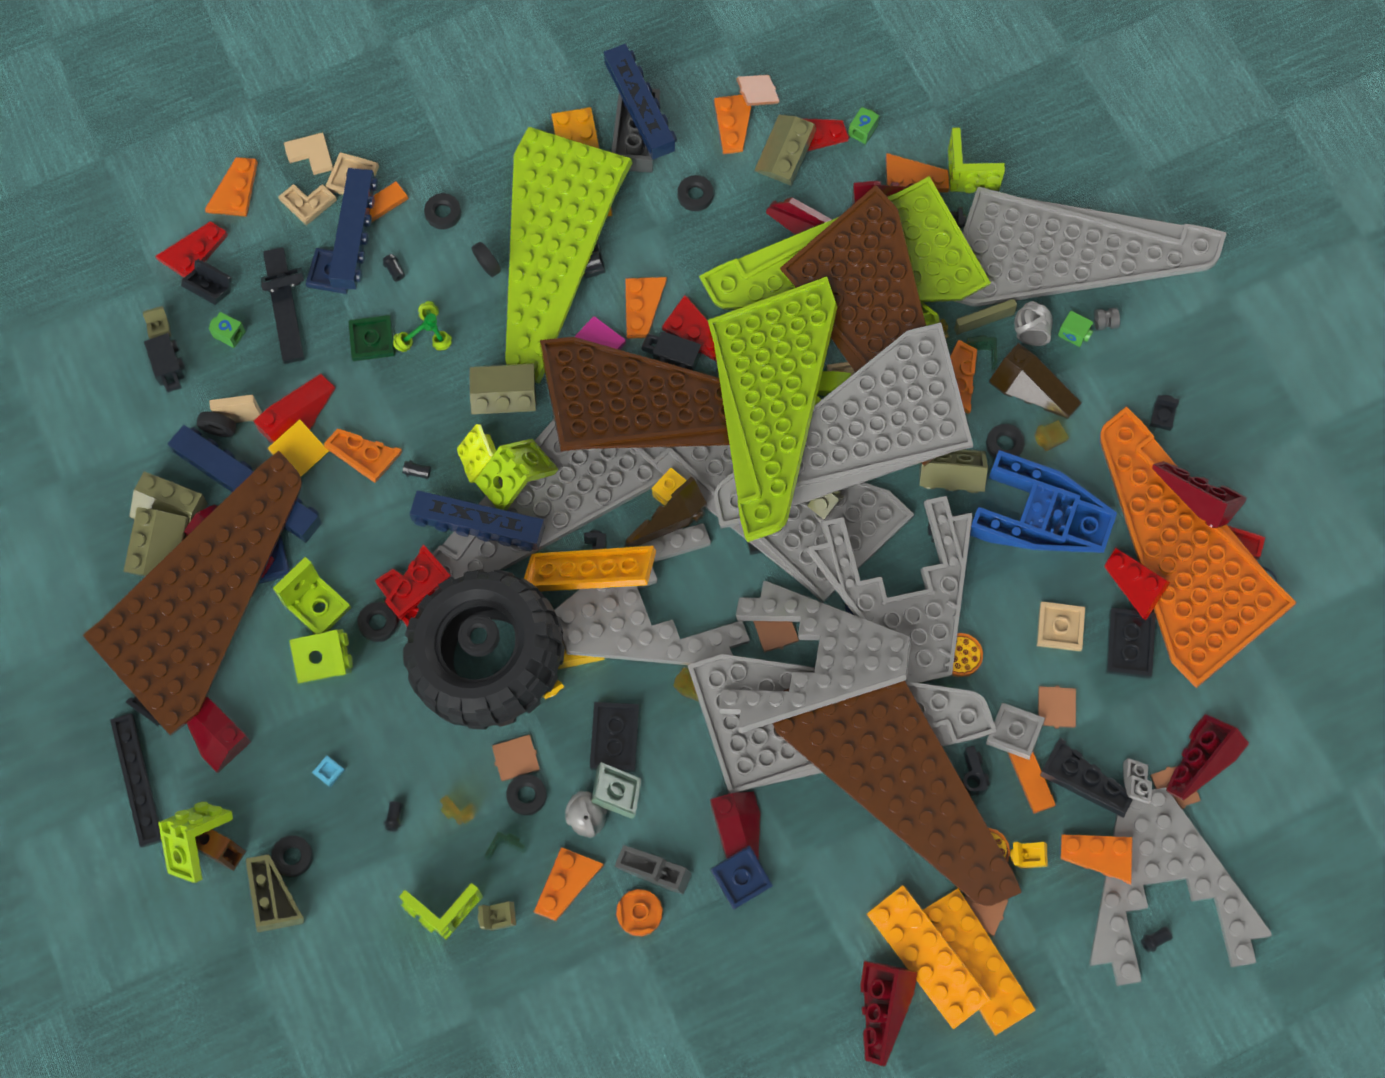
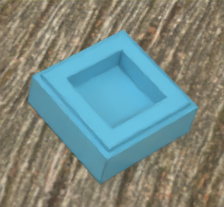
M326 755L312 773L331 788L345 769Z

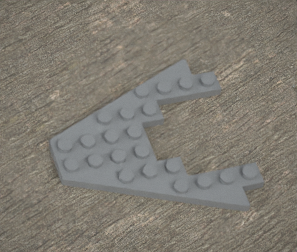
M947 496L929 499L924 502L940 560L938 565L920 569L926 590L887 598L882 577L860 581L844 517L823 521L821 527L825 543L807 548L808 554L855 616L910 637V655L907 680H905L908 682L923 683L951 676L953 671L972 513L952 517Z
M702 523L685 529L681 528L640 546H654L656 550L654 562L710 546L711 541ZM653 567L648 585L579 589L554 610L559 617L563 629L562 642L568 655L689 665L720 654L732 655L730 649L748 644L750 639L742 621L680 639L673 619L652 626L638 589L657 583Z
M763 581L761 598H739L736 612L737 621L800 622L799 640H819L815 673L792 672L789 691L722 690L719 711L720 714H740L738 730L739 733H743L907 680L910 655V637L770 582Z
M1166 788L1153 789L1151 803L1149 804L1133 799L1124 818L1116 815L1113 831L1114 837H1132L1133 839L1132 885L1105 875L1089 962L1090 966L1112 963L1117 986L1141 982L1126 912L1148 908L1143 886L1186 879L1191 902L1214 898L1231 967L1256 963L1251 940L1272 936L1271 932L1176 800L1166 791Z

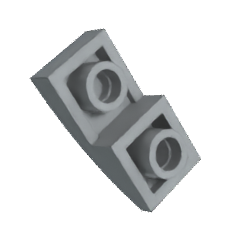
M1129 758L1126 759L1123 764V774L1128 797L1147 804L1151 803L1152 782L1147 780L1148 765Z

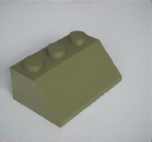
M778 115L754 171L792 186L816 132L815 124L796 116Z
M534 363L470 367L471 414L536 411Z
M963 449L936 457L925 467L920 463L919 486H923L926 489L945 488L948 491L959 489L970 493L985 492L988 471L986 452Z
M144 471L133 491L129 517L135 519L136 509L141 507L189 517L188 526L194 515L205 509L208 503L202 494Z
M137 507L123 572L144 577L148 575L184 540V530L187 527L189 517Z

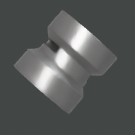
M1110 308L1108 311L1103 309L1095 310L1094 324L1096 330H1104L1106 327L1111 329L1119 328L1120 315L1118 308Z

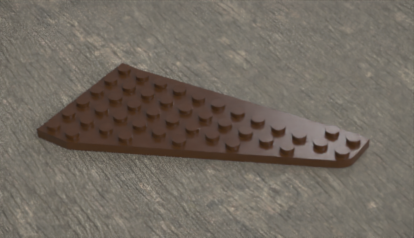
M876 185L780 268L796 288L828 277L837 304L831 339L855 373L906 331L926 326L899 211ZM933 459L922 462V465L925 467Z
M577 337L540 340L541 355L560 451L730 445L719 378Z
M277 451L262 463L99 622L82 634L170 736L200 713L301 491L302 482L299 472L280 451Z
M905 681L772 723L776 733L972 901L979 905L991 906L1022 893L1012 869Z

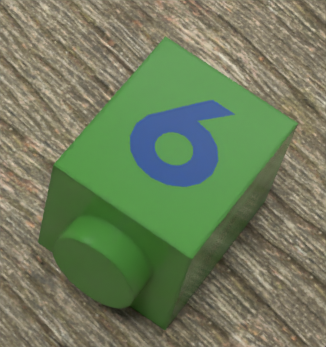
M861 107L850 124L848 136L867 144L878 127L879 115L870 109L867 110Z
M1070 311L1060 328L1058 336L1081 347L1084 341L1088 342L1093 334V331L1090 330L1093 321Z
M222 312L212 319L209 326L213 338L233 348L236 347L246 332L241 322Z

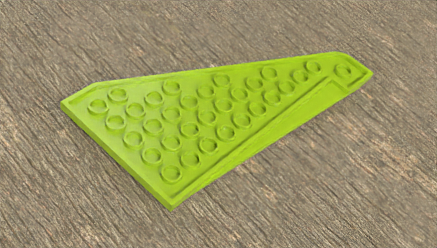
M528 127L514 153L505 361L507 365L534 363L535 383L539 384L545 374L540 340L558 338L613 200L633 162L628 157Z
M930 176L898 193L888 196V199L897 207L900 214L921 302L961 301L991 284ZM837 218L739 259L736 258L700 275L699 278L712 302L719 308L735 310L796 288L780 268Z
M828 277L708 320L715 346L738 496L740 521L747 542L778 532L784 527L789 517L837 312V304Z

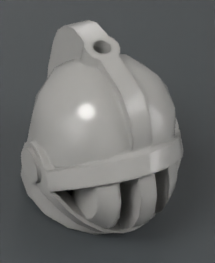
M1034 301L1026 303L1015 316L1014 328L1017 338L1021 342L1032 346L1046 345L1051 339V312L1044 305Z
M579 791L572 796L566 806V822L572 826L578 835L589 838L595 837L604 828L607 810L591 802L592 793Z

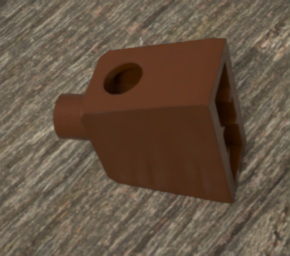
M212 829L195 837L199 852L232 871L236 869L246 853L243 848L231 839Z

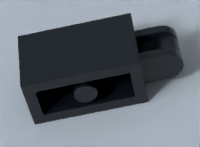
M663 331L660 337L647 334L641 347L643 351L653 354L654 360L692 371L695 370L701 356V344Z
M167 333L143 341L159 385H164L167 393L182 389L180 379L185 378L182 370L186 368L182 357L178 358L176 352H179L180 349L176 339L172 340Z

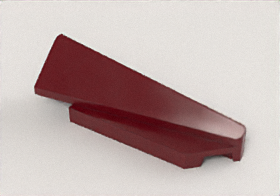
M793 197L786 198L784 202H776L774 200L766 210V214L795 235L832 220Z

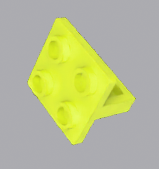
M476 424L457 447L458 455L470 483H474L496 452L490 434H484L480 424Z

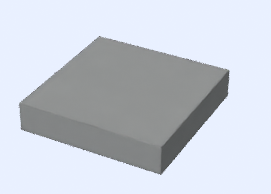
M1002 703L994 722L997 732L988 736L986 744L1030 760L1045 718Z

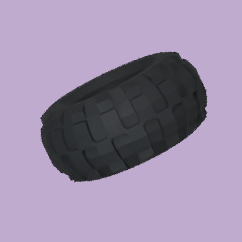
M483 569L467 571L460 578L454 579L450 577L438 584L440 588L430 596L427 594L417 605L419 611L415 618L411 617L405 632L407 644L403 647L404 666L407 668L408 681L414 693L422 700L425 706L441 719L453 725L466 726L469 729L485 730L488 729V726L493 725L503 727L516 722V717L525 712L530 714L541 704L539 701L545 692H551L558 679V667L562 665L564 659L563 629L559 617L556 615L548 599L528 580L520 579L514 576L513 573L502 570H494V572H484ZM475 615H483L492 620L507 622L513 626L515 631V647L509 661L500 671L483 679L460 677L454 667V650L458 642L460 626L466 619Z

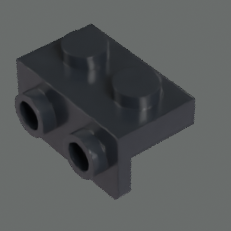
M197 259L194 270L181 280V286L216 305L231 293L232 278L204 261Z

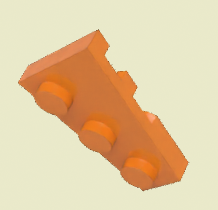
M743 95L714 98L723 154L743 152L751 106L746 105Z
M886 153L887 185L891 186L892 182H899V186L907 187L911 183L915 184L930 176L938 192L949 191L948 170Z
M235 158L205 208L206 213L247 217L258 164L256 159Z
M667 277L625 278L627 339L645 338L650 333L658 304H660L662 292L667 283Z
M958 340L950 354L964 411L969 414L972 405L971 395L973 394V376L975 373L977 349Z
M338 428L324 443L326 449L374 483L379 480L402 454V449L396 447L393 449L384 446V443L372 442L363 439L360 435Z
M1062 835V860L1103 873V875L1117 878L1132 885V837Z
M561 847L534 912L557 921L578 894L590 883V880L596 873L603 868L604 864Z

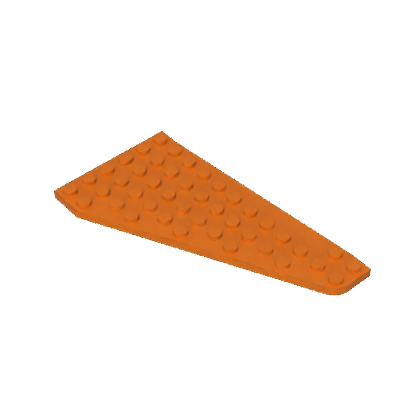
M1126 406L1104 424L1100 434V444L1139 563L1170 582L1154 607V611L1171 663L1198 688L1292 609L1297 602L1268 575L1227 525L1219 528H1212L1206 525V521L1200 519L1152 469L1153 464L1162 461L1174 466L1177 465L1157 443L1154 435L1144 423Z

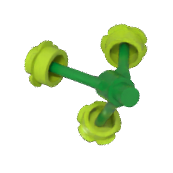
M431 301L422 303L418 308L419 317L424 320L419 327L410 334L401 332L394 335L393 345L402 352L410 349L413 344L412 337L424 329L435 332L432 337V345L436 350H446L452 344L451 335L445 331L438 330L436 316L439 314V309Z

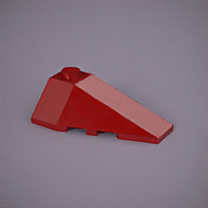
M319 374L269 406L254 420L258 431L271 443L275 442L299 419L310 430L336 388L322 374Z

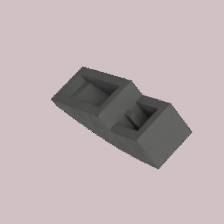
M623 845L615 863V867L682 895L692 875L685 867L667 862L661 857Z

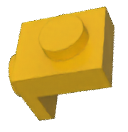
M1013 842L1010 854L1014 865L1021 869L1048 867L1047 843L1021 844L1020 842Z

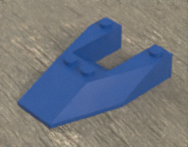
M1001 450L998 451L989 479L1029 492L1030 494L1020 521L978 507L971 525L970 536L990 543L1032 550L1104 553L1117 512L1062 472Z

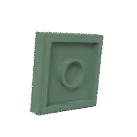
M601 762L597 767L591 802L633 819L636 815L642 779Z

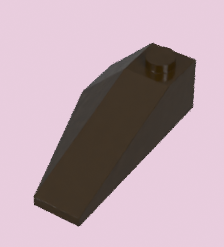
M1020 343L1009 352L989 380V383L1004 395L1011 398L1014 396L1024 400V403L1030 405L1032 403L1043 407L1045 411L1069 419L1082 404L1033 353Z
M692 476L671 494L672 498L666 506L660 505L656 509L657 511L652 515L651 521L649 519L645 520L626 539L624 548L640 546L686 527L694 520L698 522L705 515L704 510L707 502Z

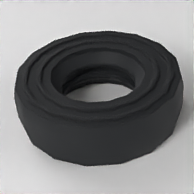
M691 175L680 182L677 195L681 206L685 209L701 211L711 204L714 191L712 184L705 177ZM693 187H697L703 191V196L699 199H691L688 196V191Z
M435 194L425 203V218L436 229H449L460 220V204L450 194ZM441 205L448 206L451 209L450 214L443 218L435 214L436 208Z
M477 242L471 247L475 258L489 276L495 277L501 272L498 262L482 242Z
M206 411L201 412L197 418V427L211 435L231 437L235 433L236 423L225 415Z
M1000 424L994 427L988 433L986 439L987 451L994 459H996L999 450L1019 457L1025 446L1022 432L1010 424ZM1002 436H1007L1012 439L1013 447L1009 450H1003L998 446L997 440Z
M381 602L371 603L360 611L357 618L358 628L367 640L382 642L389 639L395 633L397 616L387 604ZM378 614L383 615L386 619L385 626L379 630L372 629L369 626L370 618Z
M475 615L466 619L458 632V641L462 649L469 655L476 657L492 653L500 640V631L496 623L483 615ZM477 628H484L487 631V638L481 644H475L471 641V634Z
M529 774L514 778L506 791V800L510 808L517 814L524 816L539 812L547 799V791L543 782L536 776ZM531 787L534 789L535 798L532 802L522 803L519 801L518 792L521 788Z
M286 836L274 845L271 851V859L279 874L286 877H297L304 874L310 868L313 862V851L311 845L304 838ZM290 848H297L301 853L300 860L294 865L286 864L283 859L285 851Z

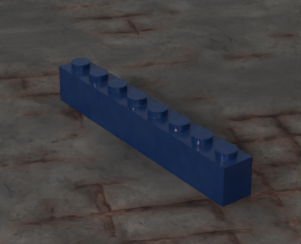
M183 424L167 443L174 454L230 492H233L253 473L252 467L243 460L241 462L237 461L235 456L227 449L224 451L219 449V445L210 438L206 440L202 437V433L194 427L190 429ZM297 498L284 529L307 543L321 526L322 522L319 518L320 513L311 506L306 508L302 505L303 502Z

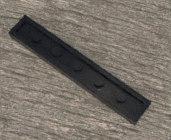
M283 247L263 251L267 276L288 271ZM286 285L280 287L281 289L278 291L270 292L284 364L305 360L292 288Z
M130 713L110 719L139 845L141 848L160 843L162 842L158 823L160 821L134 714Z

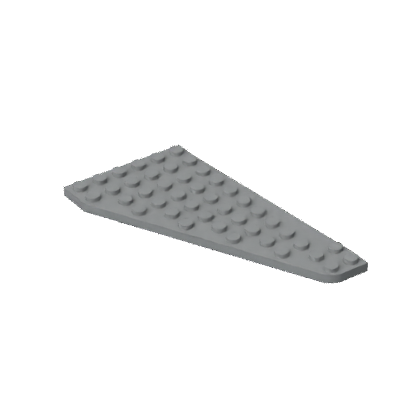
M553 419L536 438L535 442L559 470L553 476L528 482L507 511L544 519L545 529L539 550L650 490L664 474L641 457L633 448L560 451L555 420ZM502 478L499 480L501 487H503ZM487 496L479 503V505L496 508ZM454 531L442 546L440 545L434 551L433 556L451 577L457 579L464 576L463 573L480 569H483L484 572L503 571L537 551H524L515 545L507 547L493 540L485 542L472 535L464 537Z
M720 654L688 665L729 794L822 773L776 733L772 723L739 733L740 714H720L719 711L722 690L783 691L790 688L792 672L815 673V668ZM905 681L942 747L975 740L997 732L988 704L980 694L968 690Z

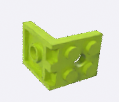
M952 128L947 149L950 192L973 193L976 192L978 186L999 191L1005 172L1004 163L963 164L960 128Z
M527 439L499 446L474 482L497 509L507 511L528 482L553 476L559 469L533 439ZM499 477H501L503 480V487H501L499 484Z
M306 557L273 587L282 604L314 634L327 632L351 609L350 604L319 577L312 562ZM324 603V611L320 613L314 611L316 604Z
M343 629L289 640L298 684L352 672L353 660L347 651V646H349L347 633H344ZM313 651H319L322 654V660L318 664L310 660V654Z
M198 802L194 804V807L188 810L177 811L174 816L158 822L167 873L193 883L203 880L195 837L233 820L232 811L208 804L207 802Z
M471 883L441 919L435 916L406 890L400 894L399 898L403 902L400 906L410 916L415 918L418 915L420 917L418 921L430 933L435 930L447 940L483 896L479 889Z

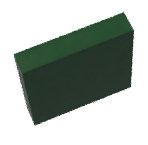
M390 315L348 320L351 357L353 361L395 356Z

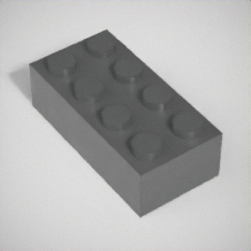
M652 89L653 98H657L660 104V89ZM619 94L612 153L628 157L632 160L633 163L629 171L652 173L654 160H652Z

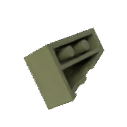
M270 855L246 858L257 933L304 924V918Z

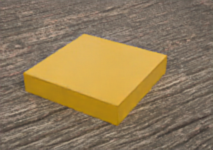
M300 419L267 448L272 455L280 451L299 472L300 477L329 452Z

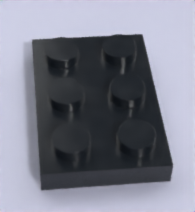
M1110 609L1106 661L1107 674L1151 679L1153 673L1155 613L1151 612L1147 620H1145L1136 610Z
M594 702L590 770H597L598 765L602 762L624 772H635L639 704Z

